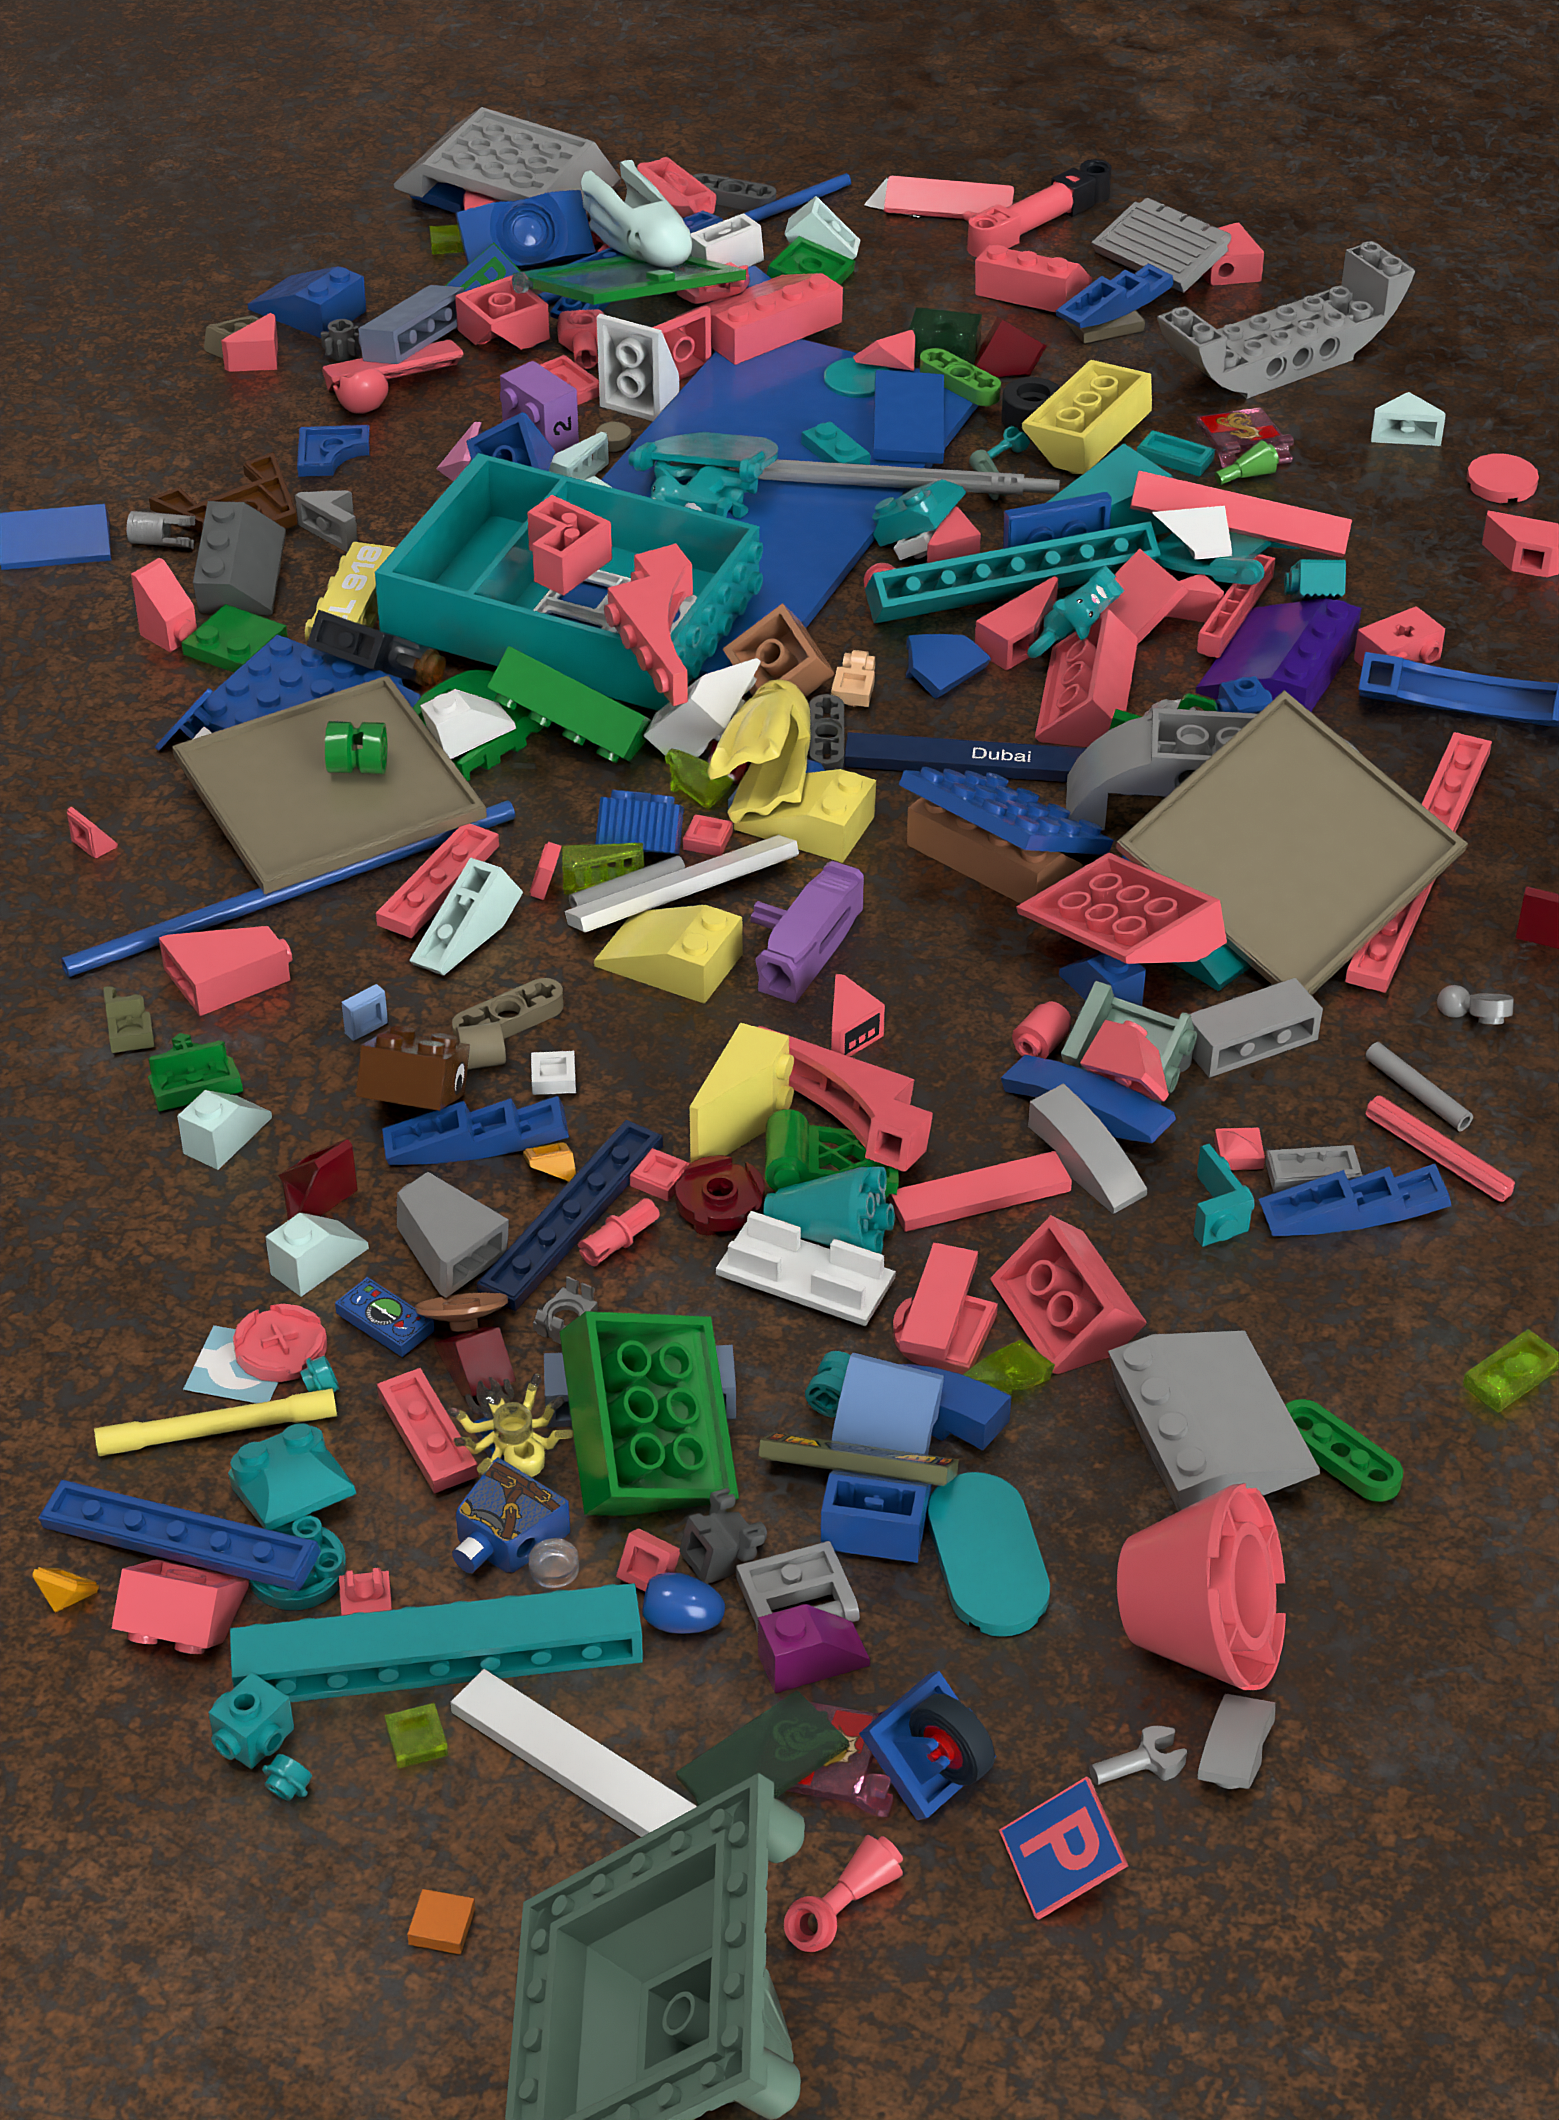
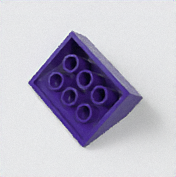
M1329 598L1252 608L1221 656L1215 660L1197 685L1196 693L1218 699L1220 683L1237 680L1242 677L1256 676L1264 689L1269 690L1273 700L1285 690L1311 712L1356 646L1361 608L1349 605L1341 600Z

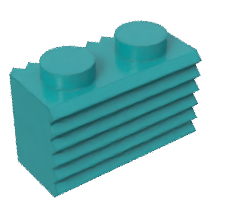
M1300 559L1291 567L1290 573H1285V595H1290L1291 602L1321 598L1338 600L1345 594L1346 561Z

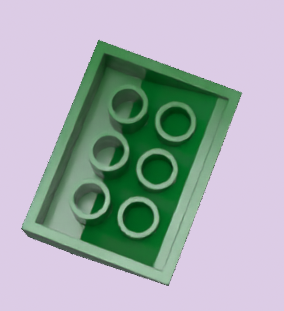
M585 1311L559 1331L584 1515L628 1516L711 1505L710 1494L726 1488L730 1490L728 1495L734 1494L735 1501L739 1499L711 1317Z

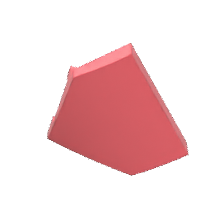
M729 262V263H726V264H725V265H730V266L737 267V266H736L735 264H733L732 262ZM748 265L738 267L746 269V280L677 291V295L691 303L699 304L739 294L750 283Z

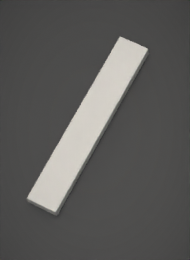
M781 835L765 839L566 910L567 923L583 932L591 931L796 857L799 854L797 841Z
M485 1669L451 1701V1712L640 1837L697 1807Z

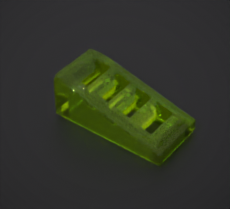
M643 843L562 846L564 894H573L644 868ZM632 858V866L624 867V859ZM616 862V867H608L607 863ZM599 865V868H591L592 866Z

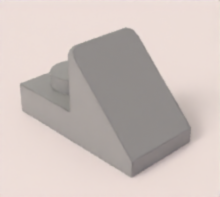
M350 491L300 492L295 495L299 526L346 552L349 551L353 542H358L357 523L353 512L352 493Z

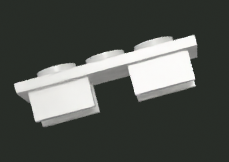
M753 1211L747 1216V1222L736 1239L730 1242L728 1251L716 1267V1275L863 1326L868 1324L894 1281L896 1271L884 1268V1255L837 1239H833L830 1249L801 1240V1227Z

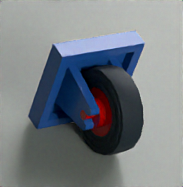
M940 1671L926 1675L859 1733L916 1820L928 1818L964 1785L969 1786L983 1777L992 1768L997 1757L993 1742L986 1728L973 1711L959 1701Z

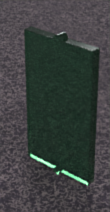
M796 1690L678 1770L676 1776L696 1798L697 1806L757 1773L774 1782V1797L777 1798L849 1748L850 1745L849 1740L829 1722L828 1713L826 1711L819 1712Z

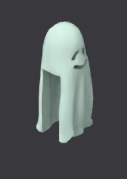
M632 160L620 162L621 178L627 187L625 203L594 172L589 170L584 173L581 180L582 191L585 194L583 208L590 214V231H594L606 245L633 259L645 261L658 267H673L682 264L688 259L692 250L690 230L679 213L659 190L637 170Z

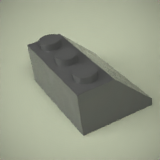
M208 501L193 578V587L199 613L215 614L221 607L227 604L256 615H272L286 537L285 528L245 502Z

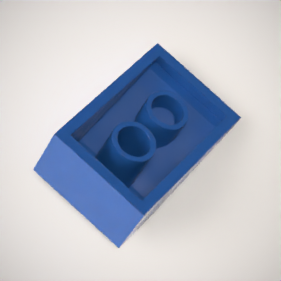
M339 266L291 275L247 304L248 310L263 316L272 313L275 315L276 321L321 338V332H329L328 325L330 322L337 319L353 321L367 311L364 276Z

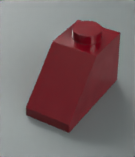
M499 1327L476 1328L434 1342L441 1360L462 1396L473 1397L476 1395L478 1402H483L505 1394L503 1386L516 1381Z

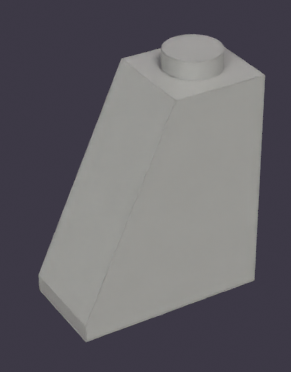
M427 1172L397 1192V1228L439 1294L445 1298L496 1263L507 1251L509 1220L435 1175Z

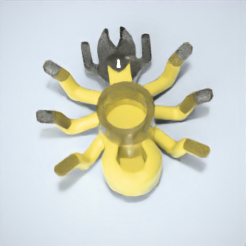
M536 1373L533 1375L528 1384L523 1404L512 1402L515 1398L514 1391L508 1379L503 1380L507 1395L503 1392L499 1383L492 1377H489L491 1390L485 1387L482 1381H479L476 1391L477 1401L480 1406L475 1404L470 1394L465 1395V1401L472 1413L483 1414L489 1421L473 1423L466 1412L453 1407L448 1408V1415L458 1419L468 1433L494 1430L478 1443H474L470 1437H459L453 1440L456 1447L466 1446L473 1455L479 1454L491 1444H495L496 1448L491 1459L485 1458L477 1467L478 1473L484 1474L497 1457L501 1459L502 1455H504L505 1462L533 1478L544 1468V1449H553L559 1439L573 1438L574 1431L572 1429L555 1430L548 1438L533 1432L532 1428L546 1427L550 1423L554 1411L564 1404L563 1397L559 1396L546 1406L545 1412L540 1418L532 1419L530 1410L534 1406L536 1391L542 1380L540 1374Z

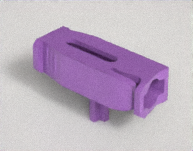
M835 861L828 862L824 866L823 871L806 885L787 911L759 901L755 903L750 921L773 929L769 937L767 950H763L755 958L759 976L758 991L796 1004L843 941L857 915L863 910L864 875L859 869Z

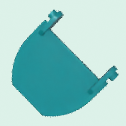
M699 432L672 436L655 442H646L638 447L635 452H630L628 461L629 465L634 466L636 471H646L654 466L656 460L739 468L741 481L751 482L760 476L766 467L777 460L778 446L773 441L763 437Z
M1229 532L1232 556L1194 559L1186 548L1185 543L1175 533H1172L1158 543L1161 555L1156 563L1176 571L1211 575L1217 582L1253 585L1264 577V567L1259 561L1254 560L1268 546L1286 549L1299 548Z

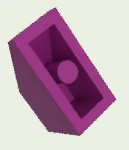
M807 1604L758 1617V1656L775 1694L870 1666V1658L852 1621Z

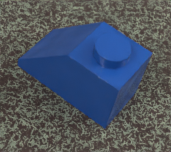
M1099 952L1059 969V976L1085 1001L1095 981H1099L1112 987L1114 997L1142 1006L1146 969L1139 963L1126 964Z

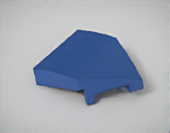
M909 635L907 638L909 656L906 678L911 679L915 677L937 699L985 669L991 657L965 635Z

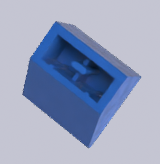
M833 1470L829 1473L821 1509V1543L830 1541L834 1551L918 1563L932 1484Z

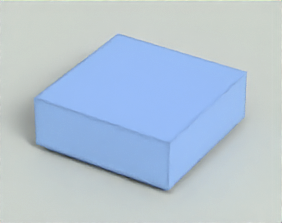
M377 984L341 1002L345 1034L353 1041L388 1023L385 991Z

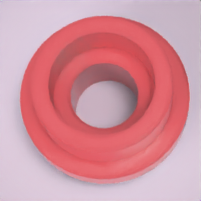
M806 1896L797 1899L789 1907L784 1918V1931L789 1941L798 1949L805 1952L820 1951L829 1946L833 1941L837 1931V1918L833 1908L827 1901L817 1896ZM811 1914L815 1915L818 1922L816 1933H813L808 1926V1918Z

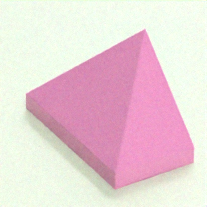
M474 422L436 468L450 480L454 481L472 461L466 441L482 433L481 422Z

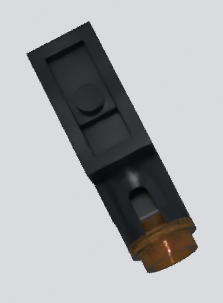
M322 610L317 612L307 646L422 686L429 684L437 685L442 679L446 667L445 657L440 656L439 652L435 649Z

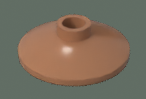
M466 1293L450 1295L447 1298L443 1296L416 1304L415 1311L417 1314L430 1319L450 1322L451 1331H468L478 1328V1318L489 1315L508 1303V1296L502 1293Z

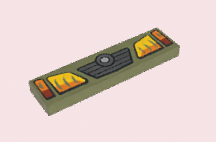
M777 1432L762 1438L759 1447L761 1459L945 1486L957 1476L959 1459Z

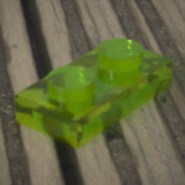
M1527 1329L1467 1371L1464 1376L1463 1387L1499 1413L1559 1370V1352Z

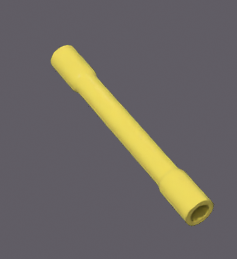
M333 1388L295 1394L286 1399L148 1422L134 1421L94 1428L98 1456L140 1450L145 1446L286 1422L300 1423L336 1417L337 1412Z

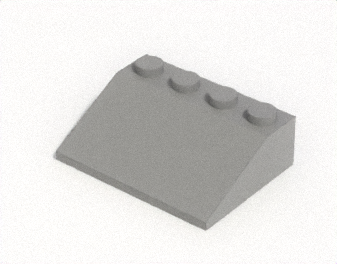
M1245 1330L1152 1334L1108 1351L1115 1386L1178 1512L1232 1484L1246 1483V1488H1257L1264 1496L1320 1474L1316 1461Z

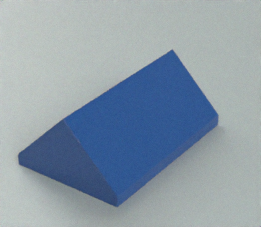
M105 504L0 513L1 570L111 561L110 518Z

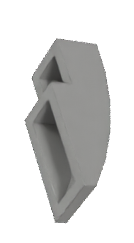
M1064 1083L1030 1101L1028 1127L1056 1151L1069 1176L1112 1214L1147 1195V1187L1118 1142L1099 1118Z

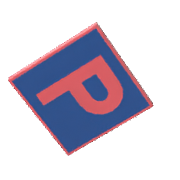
M1087 1776L999 1829L1033 1914L1038 1920L1129 1866L1094 1786Z

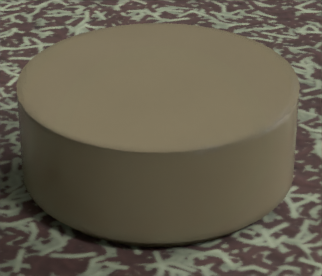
M607 422L600 425L596 430V434L600 432L607 434L609 452L622 451L631 444V429L624 423Z

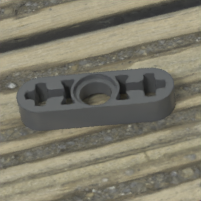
M707 173L693 175L694 178L716 194V205L751 211L776 201V189L770 185Z
M823 694L816 696L810 701L809 705L811 720L809 760L821 763L826 771L844 770V702L835 695ZM823 713H830L831 717L823 718ZM830 734L835 737L823 738L819 737V735ZM823 754H830V759H823Z

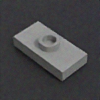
M1354 1145L1266 1151L1265 1163L1273 1193L1341 1170L1345 1171L1348 1181L1363 1176Z

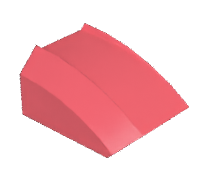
M668 157L638 165L637 170L659 190L681 217L685 218L700 211L714 213L717 199L716 194Z

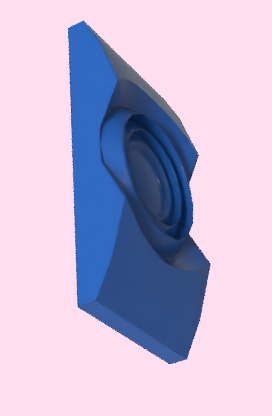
M581 190L547 192L516 201L493 202L455 214L467 265L493 242L518 269L586 257L596 253L586 210L583 208Z

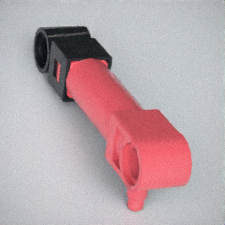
M1087 160L1081 163L1080 170L1071 168L1052 177L1051 186L1008 207L997 204L978 214L969 210L965 211L963 219L968 222V253L978 257L988 245H1003L1009 249L1019 244L1020 235L1064 213L1073 217L1093 207L1094 203L1108 200L1110 196L1111 165L1103 160Z

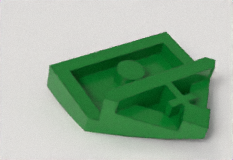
M179 1033L172 1039L173 1047L169 1051L159 1055H152L148 1059L151 1070L148 1081L158 1111L191 1104L204 1090L230 1095L243 1092L241 1076L233 1058L227 1056L224 1041L218 1040L206 1044L192 1043L191 1035Z

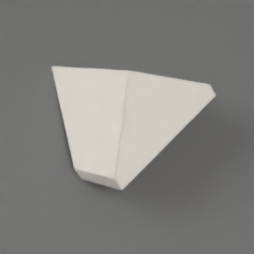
M1225 506L1152 512L1185 543L1186 548L1194 559L1232 556Z

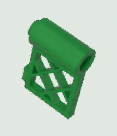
M782 1109L773 1113L768 1118L765 1141V1180L769 1187L776 1192L784 1187L858 1167H884L887 1175L885 1196L888 1197L889 1194L897 1195L899 1185L898 1169L865 1158L866 1149L851 1130L809 1125L803 1114L792 1109ZM822 1142L836 1144L839 1147L831 1149ZM853 1155L860 1162L853 1164L846 1157ZM831 1164L832 1166H834L835 1168H837L839 1171L819 1169V1168H822V1167H824V1166H827V1165Z

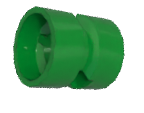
M329 721L327 723L325 764L328 773H351L354 768H358L362 774L385 773L388 753L385 723L362 722L359 728H355L351 722ZM357 745H362L363 748L357 749Z

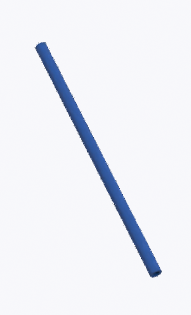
M507 800L487 807V818L470 824L487 829L515 819V811L511 802ZM458 828L265 895L258 888L62 957L61 964L63 970L69 978L159 946V937L170 934L198 932L440 846Z

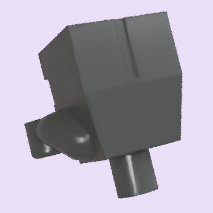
M728 1488L710 1494L711 1507L708 1516H702L700 1513L688 1516L679 1552L692 1567L699 1579L707 1584L730 1577L736 1573L737 1565L752 1562L757 1556L756 1547L764 1544L767 1538V1530L762 1522L748 1524L739 1512L726 1511L727 1508H731L735 1504L734 1494L728 1495L730 1492Z

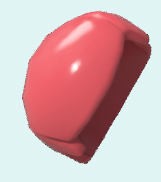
M368 368L357 372L351 378L341 376L340 387L338 388L334 385L333 389L340 404L346 410L355 414H365L379 408L388 394V381L380 370Z

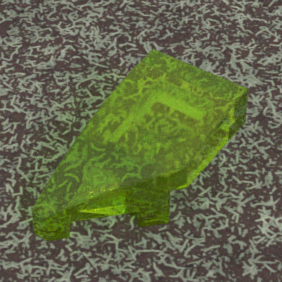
M671 748L665 757L666 764L670 765L672 775L670 782L671 791L677 792L681 789L707 810L730 789L734 781L728 775L710 780L707 773L709 763L689 753Z
M1021 1339L990 1354L963 1375L986 1383L1011 1396L1014 1389L1020 1391L1050 1380L1055 1364Z

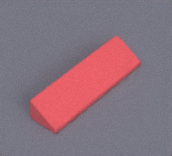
M889 176L884 212L963 219V214L967 210L978 214L997 204L1004 207L1012 205L1014 187L1010 185Z
M445 340L427 345L399 364L367 362L360 358L324 366L322 371L327 389L331 392L334 391V385L338 388L340 387L341 376L351 378L357 372L371 368L380 370L388 380L457 365L463 356V351L452 340Z

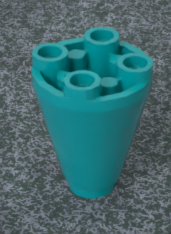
M858 1167L778 1189L776 1193H768L764 1202L765 1216L801 1227L802 1240L830 1247L833 1239H837L882 1254L885 1230L893 1229L895 1220L893 1205L886 1203L887 1175L884 1167Z

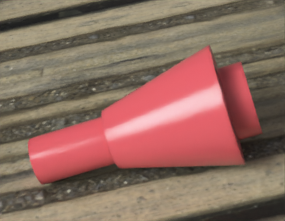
M866 1835L837 1880L838 1884L822 1899L831 1905L835 1915H837L852 1900L856 1901L901 1877L903 1872L899 1864L903 1861L902 1855L894 1844L884 1836L877 1840L870 1835Z

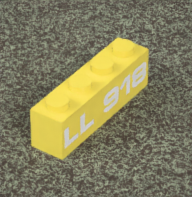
M359 542L352 543L346 556L343 555L341 557L336 575L330 577L328 590L324 598H319L316 613L312 619L307 620L305 626L306 641L309 639L318 610L373 627L379 616L375 571L394 551L395 547Z

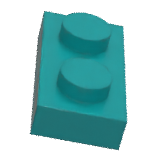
M831 421L818 424L816 427L802 432L801 444L823 462L870 465V453Z

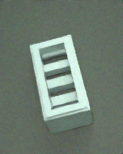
M600 432L558 452L553 456L549 472L580 480H586L595 476L609 464L607 434Z

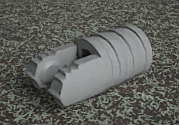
M131 511L127 520L128 542L132 544L194 549L193 539L189 537L172 538L170 535L171 524L190 527L195 525V516Z

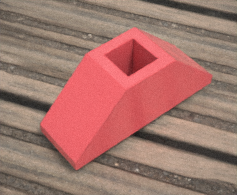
M1488 510L1482 545L1514 572L1546 578L1559 574L1558 523Z

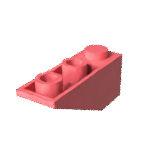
M1054 576L976 620L975 643L991 657V662L1007 671L1030 658L1027 655V650L1041 636L1044 630V616L1053 609L1052 606L1057 601V577Z

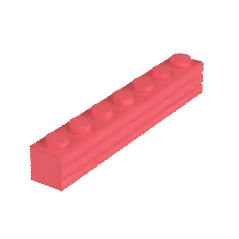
M1261 554L1254 558V560L1262 564L1265 571L1264 577L1258 583L1253 585L1232 583L1199 632L1198 653L1205 654L1208 657L1219 658L1272 580L1275 558Z

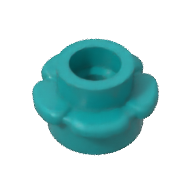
M325 1355L314 1360L311 1358L306 1359L308 1368L300 1371L308 1392L331 1388L335 1392L340 1389L336 1376Z
M277 1754L271 1765L263 1766V1773L268 1777L264 1785L278 1797L291 1801L295 1794L299 1797H305L308 1794L305 1789L312 1778V1774L297 1761L283 1754Z

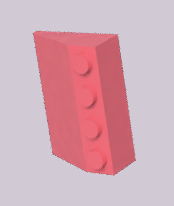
M823 273L780 275L749 287L739 294L719 299L679 314L676 318L704 306L711 308V348L736 365L842 323L843 287Z
M1110 852L1016 906L1018 914L1126 964L1196 962L1209 956L1211 952L1227 943L1219 899Z

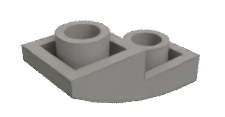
M1225 1693L1204 1747L1198 1769V1780L1214 1782L1218 1786L1227 1789L1239 1787L1249 1789L1262 1764V1745L1275 1721L1276 1703Z

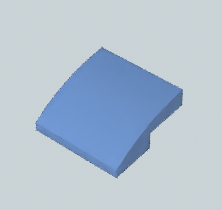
M852 1353L841 1390L831 1441L928 1455L932 1428L938 1419L944 1376Z

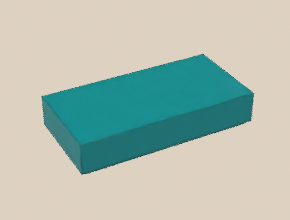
M1154 430L1137 447V452L1153 463L1199 477L1214 461L1215 449Z

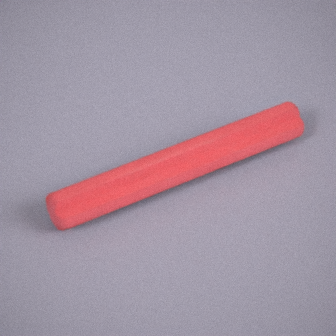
M1377 1095L1368 1103L1366 1115L1369 1119L1496 1201L1504 1202L1513 1193L1515 1182L1512 1178L1385 1097Z

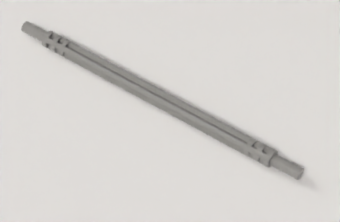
M779 459L766 467L763 473L757 477L762 480L909 489L943 479L963 486L966 492L1023 496V492L1058 494L1060 480L1024 478V474ZM671 461V464L669 465H694L702 468L707 466L705 464ZM716 466L726 470L739 472V468Z

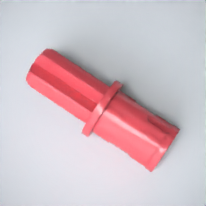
M645 1198L621 1216H609L605 1221V1225L578 1243V1247L581 1248L579 1252L582 1258L589 1265L597 1266L621 1247L627 1248L631 1246L633 1236L659 1218V1209L652 1200Z

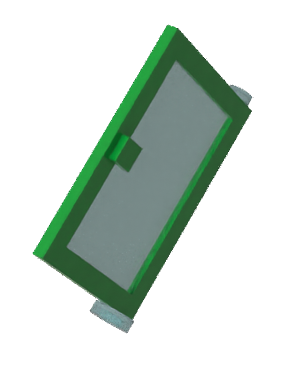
M692 254L682 264L673 267L654 266L626 255L513 273L512 286L516 293H525L528 289H537L595 305L746 280V269L693 257Z

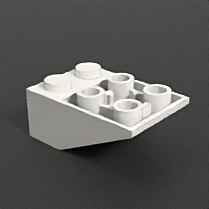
M755 658L703 675L688 687V702L673 706L670 702L655 714L643 736L676 766H679L689 757L695 760L707 748L709 741L713 738L716 741L720 740L730 719L745 703L742 696L755 684L757 679L754 677V674L761 661Z

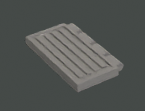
M1145 198L1141 203L1135 201L1091 243L1096 253L1135 271H1139L1149 263L1173 275L1174 286L1172 288L1184 293L1229 251L1227 245L1231 241V234L1150 198Z

